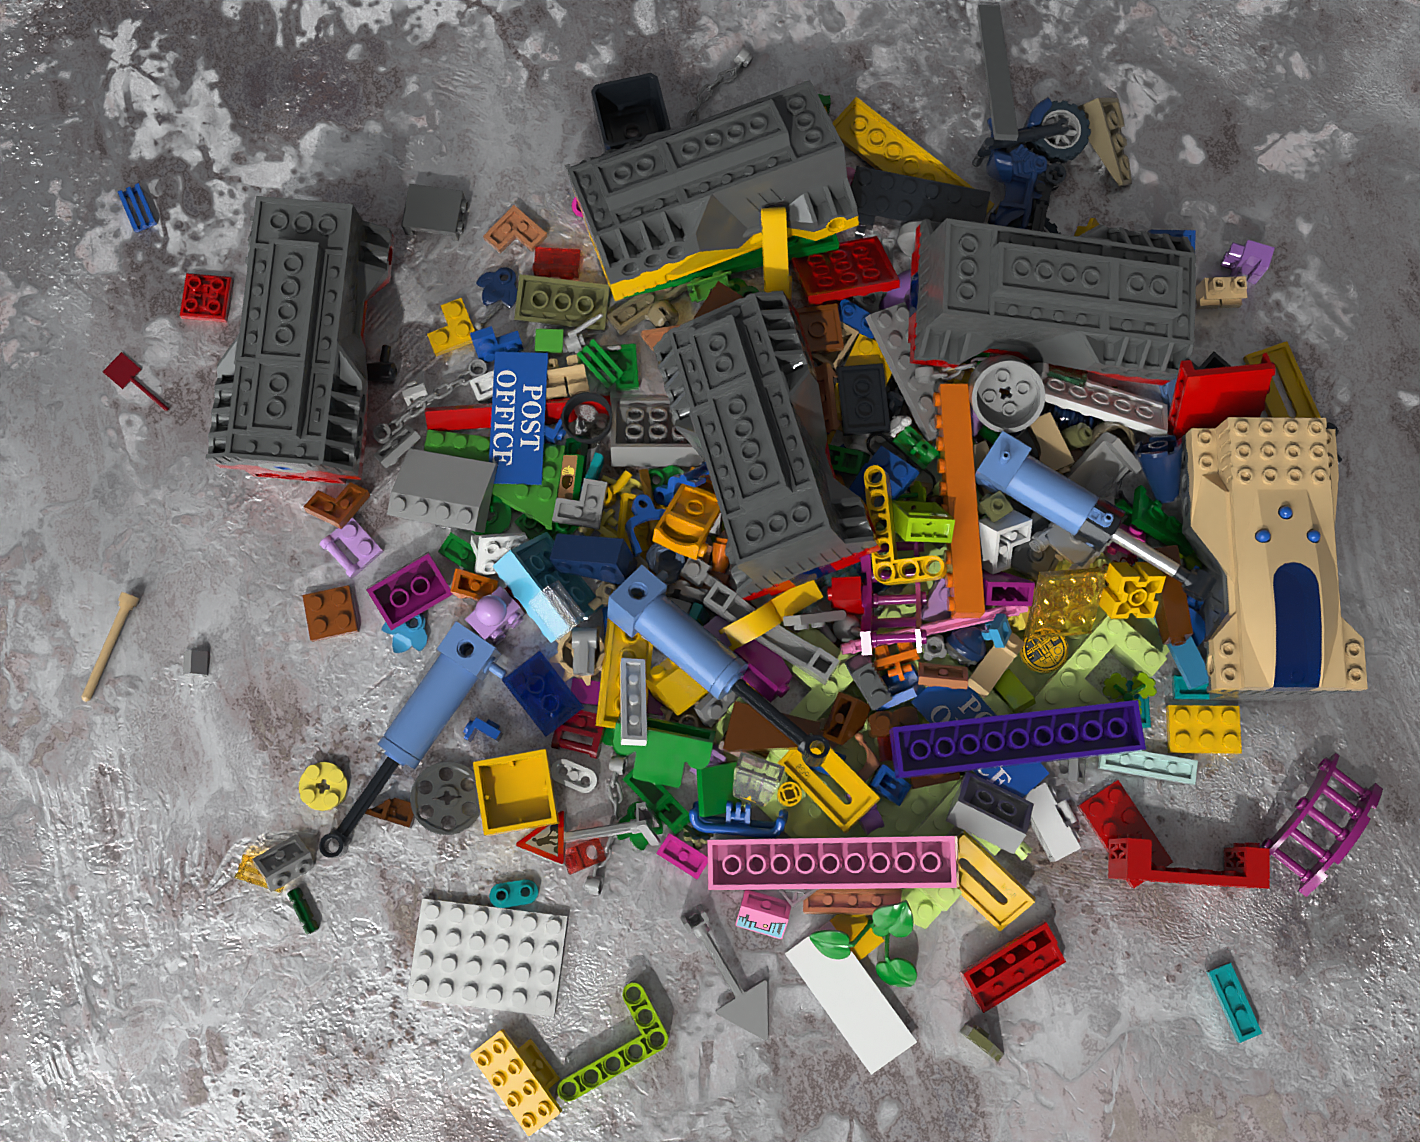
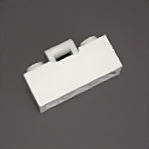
M1045 782L1035 786L1023 799L1034 803L1030 825L1050 862H1055L1080 849L1079 842L1081 840L1077 832L1069 826L1078 820L1067 800L1064 799L1057 803L1055 801L1057 796L1054 789L1050 785L1047 786ZM1059 808L1061 809V811H1062V813H1063V815H1064V817H1065V819H1066L1065 822H1063V820H1062V818H1061L1059 812L1057 811V809H1059Z

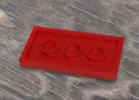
M1115 780L1077 805L1108 854L1109 839H1118V834H1143V839L1152 840V866L1167 867L1173 863V860L1119 780ZM1126 880L1131 888H1136L1145 882Z

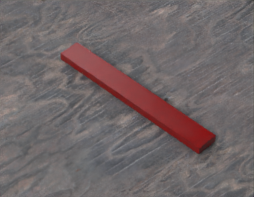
M610 395L602 396L611 406ZM570 398L546 400L545 424L558 423L562 410ZM592 401L577 405L569 416V422L610 420L606 408ZM492 403L425 408L428 430L447 431L491 428Z

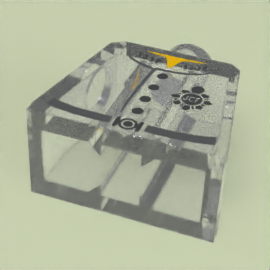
M741 752L734 770L733 796L742 799L741 802L744 807L747 802L752 803V808L755 805L766 806L779 787L785 767Z

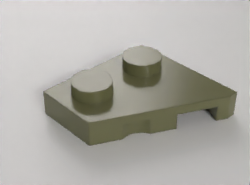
M965 1024L960 1030L961 1034L997 1062L1003 1057L1004 1054L997 1046L988 1040L991 1035L975 1024L972 1027Z

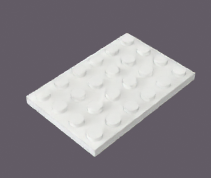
M422 898L407 999L554 1017L568 916Z

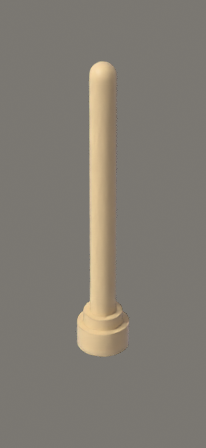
M121 592L118 598L120 609L81 696L83 701L91 700L129 610L132 611L133 607H137L140 598Z

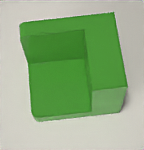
M536 329L535 353H562L565 336L564 330Z

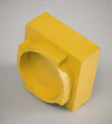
M546 749L473 762L484 836L560 823L549 754Z

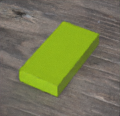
M1007 669L993 687L1014 714L1020 713L1036 704L1035 697L1010 669Z

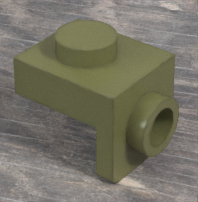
M1001 491L993 495L988 493L979 500L980 504L977 507L980 518L987 514L993 523L1013 511L1012 506Z

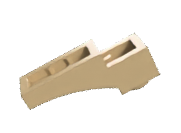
M1011 633L1005 648H995L993 644L968 678V686L985 698L1018 655L1025 642L1016 634Z

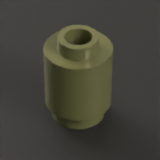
M1078 423L1060 431L1069 451L1091 443L1092 430L1085 423Z

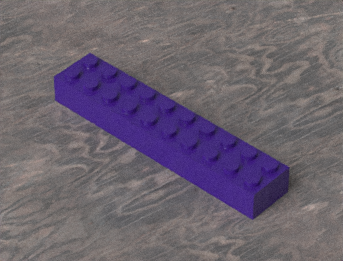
M1138 700L892 727L889 730L896 779L1146 750Z

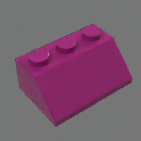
M429 551L368 586L366 589L390 630L395 629L453 595Z

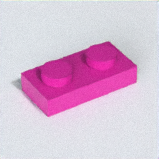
M670 833L656 853L697 880L708 863L707 856Z

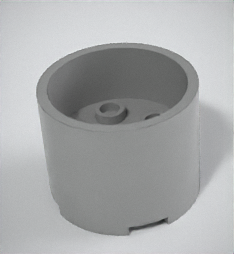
M1005 354L983 360L973 370L968 381L971 407L978 419L994 431H1004L1006 433L1021 431L1033 424L1043 410L1045 403L1044 384L1037 372L1026 361L1017 356ZM1008 386L1007 389L1010 393L1008 395L1003 394L1001 397L1000 388L1005 389Z

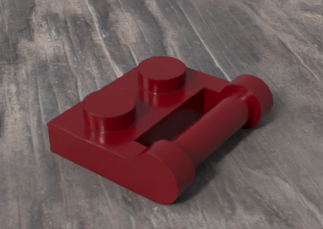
M561 705L551 748L558 750L564 748L589 754L591 758L598 759L606 727L596 726L597 713ZM568 732L593 738L592 745L563 739V734Z

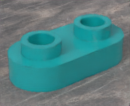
M532 880L499 883L491 889L489 897L491 903L498 908L533 903L538 898L539 888ZM524 887L530 889V895L527 897L522 895ZM500 891L506 893V898L502 901L497 897Z

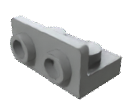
M297 834L252 859L271 892L285 886L288 882L314 868L311 853Z

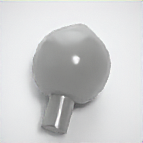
M846 614L844 620L834 621L833 632L838 640L849 642V640L861 639V624L856 616Z

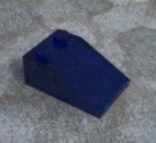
M540 650L501 679L545 737L584 708Z

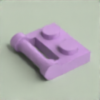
M353 518L349 520L343 529L337 528L320 542V546L324 550H328L345 568L346 574L350 578L358 575L384 552ZM339 539L359 559L356 564H353L336 546L335 543Z

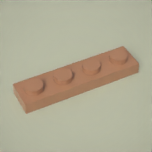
M819 889L803 901V913L873 915L874 910L880 906L901 902L902 889Z

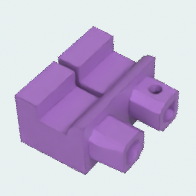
M1247 240L1244 245L1232 242L1229 250L1225 252L1220 266L1231 269L1230 276H1235L1238 272L1248 275L1247 282L1256 285L1269 268L1275 247Z

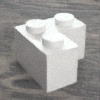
M1014 509L995 523L989 517L978 520L982 569L991 574L1009 569L1011 567L1012 548L1030 541L1032 519Z

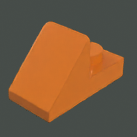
M455 569L450 592L458 598H470L479 601L482 597L491 595L497 589L498 581L461 569Z

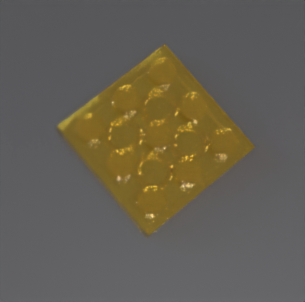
M1103 567L1039 572L1024 635L1028 639L1090 634L1108 572Z

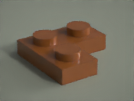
M350 482L337 498L318 490L303 507L307 513L343 529L368 500L370 494L368 490Z

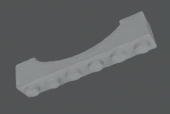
M719 581L715 582L703 600L706 608L729 623L756 610L738 596L736 592ZM779 624L755 638V640L823 685L827 684L839 666L840 660L820 647L818 648L801 639Z

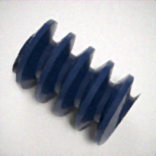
M1049 403L1045 414L1050 412L1054 421L1058 422L1059 430L1064 425L1070 427L1078 423H1085L1092 429L1094 423L1093 416H1085L1080 412L1063 409Z

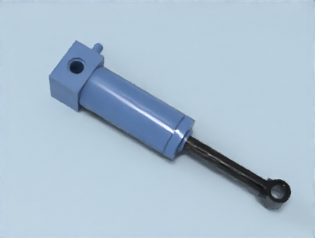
M641 565L609 596L607 618L631 638L639 633L716 699L721 700L733 691L798 745L797 750L802 754V759L807 765L817 767L824 763L830 751L828 740L821 735L806 734L742 680L748 668V663L666 596L667 585L663 583L668 578L666 571L662 570L655 576ZM810 748H818L821 754L812 753Z
M457 621L454 623L437 648L441 654L378 742V745L385 750L384 754L388 757L338 828L333 827L329 834L321 838L319 849L323 856L340 858L347 853L349 842L351 841L349 836L399 764L402 766L406 764L416 769L420 760L423 759L478 679L483 681L489 672H492L501 679L506 676L507 671L496 664L502 655L496 647ZM469 648H474L473 653L466 656V651ZM336 839L339 843V848L333 853L329 849V843L331 840Z

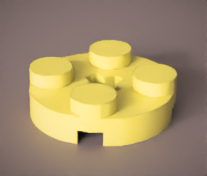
M320 762L308 766L299 781L301 800L310 808L319 811L334 809V807H337L346 799L349 791V781L345 773L339 766L328 762ZM326 780V784L330 785V789L320 793L321 790L318 788V784Z

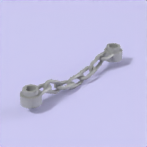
M744 47L734 60L737 64L735 68H729L720 72L716 81L711 85L706 84L696 95L698 103L695 109L690 110L687 114L686 125H689L691 113L692 116L696 115L695 122L699 121L698 109L701 103L708 101L715 87L720 83L724 84L736 79L738 70L742 66L748 67L754 58L749 50ZM732 71V77L723 80L724 76L722 75ZM708 88L707 91L710 93L706 98L700 97L703 91Z
M989 357L973 358L970 364L957 366L955 368L957 372L949 377L944 372L951 369L950 367L944 368L940 373H934L933 367L916 368L915 379H918L919 384L931 383L932 378H942L948 381L958 376L964 369H975L978 365L975 361H983ZM1048 363L1030 364L1041 379L1047 378L1049 373Z
M481 359L472 360L469 363L468 370L462 373L457 380L451 383H443L433 389L432 393L424 399L415 401L399 419H394L388 424L379 423L375 425L372 430L374 439L378 443H387L393 434L402 429L403 424L409 418H414L423 412L428 403L434 399H442L452 393L454 388L460 385H468L470 383L469 380L486 374L488 372L486 363ZM477 368L483 369L479 374L475 373V370ZM470 373L472 378L466 381L464 376ZM447 386L446 389L449 391L439 396L437 391ZM419 403L422 408L413 414V411L410 410ZM394 423L396 426H399L393 431L389 428ZM381 432H387L384 438L379 437Z
M618 754L616 757H611L609 770L613 771L611 782L608 784V792L611 802L614 803V815H612L609 825L613 824L614 820L618 821L622 818L619 814L620 803L623 800V794L617 779L618 774H625L628 757ZM617 785L620 798L615 797L614 799L611 787L615 788ZM617 835L609 836L606 846L600 848L593 858V874L588 876L585 882V890L589 891V894L600 895L602 892L604 877L598 875L599 869L611 857V846ZM604 851L605 853H608V855L600 864V861L597 860V858Z

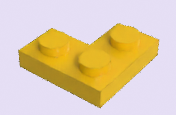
M462 298L440 305L448 326L427 333L436 357L473 343L470 333L475 330Z

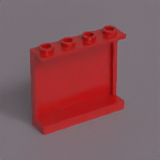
M1267 352L1263 353L1260 364L1195 370L1191 360L1181 361L1168 416L1167 435H1174L1176 440H1179L1191 428H1216L1228 417L1260 418L1262 411L1265 410L1266 396L1270 393L1272 376L1275 375L1276 371L1275 364L1271 362Z

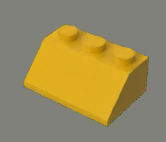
M669 658L646 673V684L652 696L678 716L709 693Z

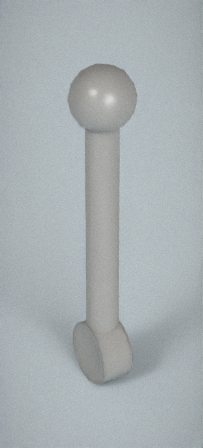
M501 301L480 322H476L474 328L481 330L483 325L504 306V303Z

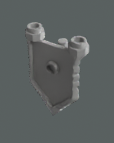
M1114 497L1104 498L1105 500L1114 504ZM1051 522L1048 528L1036 532L1031 537L1029 545L1038 553L1044 551L1050 545L1057 551L1055 557L1059 561H1063L1065 558L1072 564L1067 570L1066 577L1073 584H1077L1078 582L1081 583L1087 576L1088 568L1095 561V558H1098L1100 553L1105 550V547L1109 546L1113 541L1110 540L1098 552Z

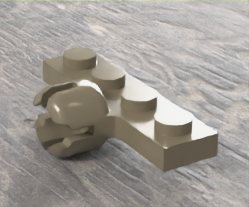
M689 283L634 296L606 315L607 319L620 335L646 319L655 328L667 327L664 324L666 321L671 326H675L678 322L679 314L670 302L687 291V284Z

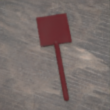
M122 352L102 371L121 389H124L132 382L165 411L169 410L163 402L134 378L142 369Z

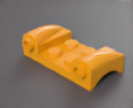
M706 478V482L697 487L681 484L654 528L652 541L691 559L698 560L699 557L703 558L709 544H706L707 535L721 513L712 481Z

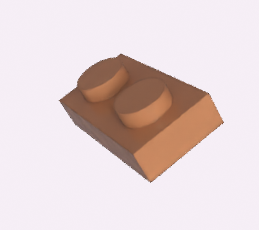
M919 662L918 684L929 687L940 686L951 689H967L968 667Z

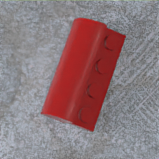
M1043 920L959 973L979 1009L985 1013L1064 964L1066 960L1058 948V942L1047 922Z

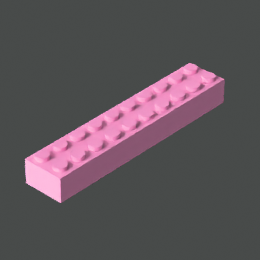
M957 836L707 840L708 890L959 887Z

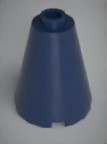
M1160 435L1150 437L1149 442L1143 444L1142 441L1138 442L1134 446V452L1155 499L1162 503L1173 502L1179 496L1183 453L1182 439L1176 440L1174 435Z

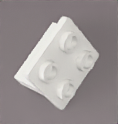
M521 532L471 536L470 544L476 556L475 574H497L493 565L511 549L525 543L526 534Z

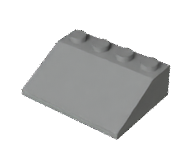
M613 398L611 427L612 466H701L705 462L688 440L676 429L669 398Z
M409 448L391 491L387 515L485 533L497 464Z

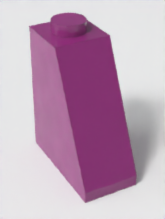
M982 569L985 605L1032 606L1035 586L1033 581L1002 571L991 574Z
M755 639L734 650V653L748 663L743 679L770 703L778 696L782 698L790 689L788 684L792 674L781 656Z

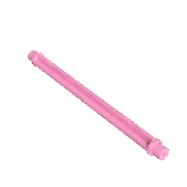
M999 606L986 609L981 618H948L923 624V629H926L927 636L993 621L996 614H1006V617L1019 616L1020 613L1028 612V606ZM915 626L883 634L915 632ZM861 639L849 640L848 643L840 644L842 655L856 654V652L862 651ZM895 643L877 644V646H874L873 648L879 647V646H882V645L895 644Z

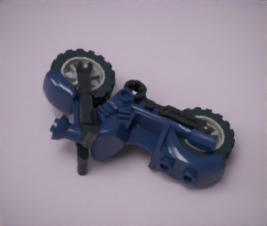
M1049 97L1040 101L1029 113L1024 127L1018 129L1017 141L994 140L991 118L987 119L991 137L984 140L972 164L975 167H979L984 158L989 157L986 164V172L991 178L1004 184L1005 187L1004 199L1000 201L993 213H990L987 224L1061 234V232L1058 233L1057 225L1049 222L1050 219L1046 217L1050 194H1053L1066 178V169L1061 164L1067 163L1068 160H1074L1088 144V138L1091 134V129H1089L1090 121L1086 119L1085 112L1083 110L1080 111L1076 104L1073 103L1071 105L1068 104V101L1064 100L1062 102H1058V100L1051 101ZM1050 119H1054V123L1048 124L1046 122ZM1070 124L1073 130H1069L1070 128L1067 125ZM1065 135L1074 136L1073 142L1070 143ZM1061 140L1066 145L1065 147L1058 146Z

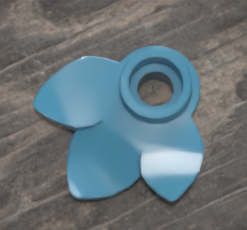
M422 613L393 630H390L386 622L384 623L381 630L387 634L394 635L392 641L394 653L406 652L412 646L420 652L424 649L428 636L424 630L426 620ZM412 619L418 620L417 626L412 627L410 625Z

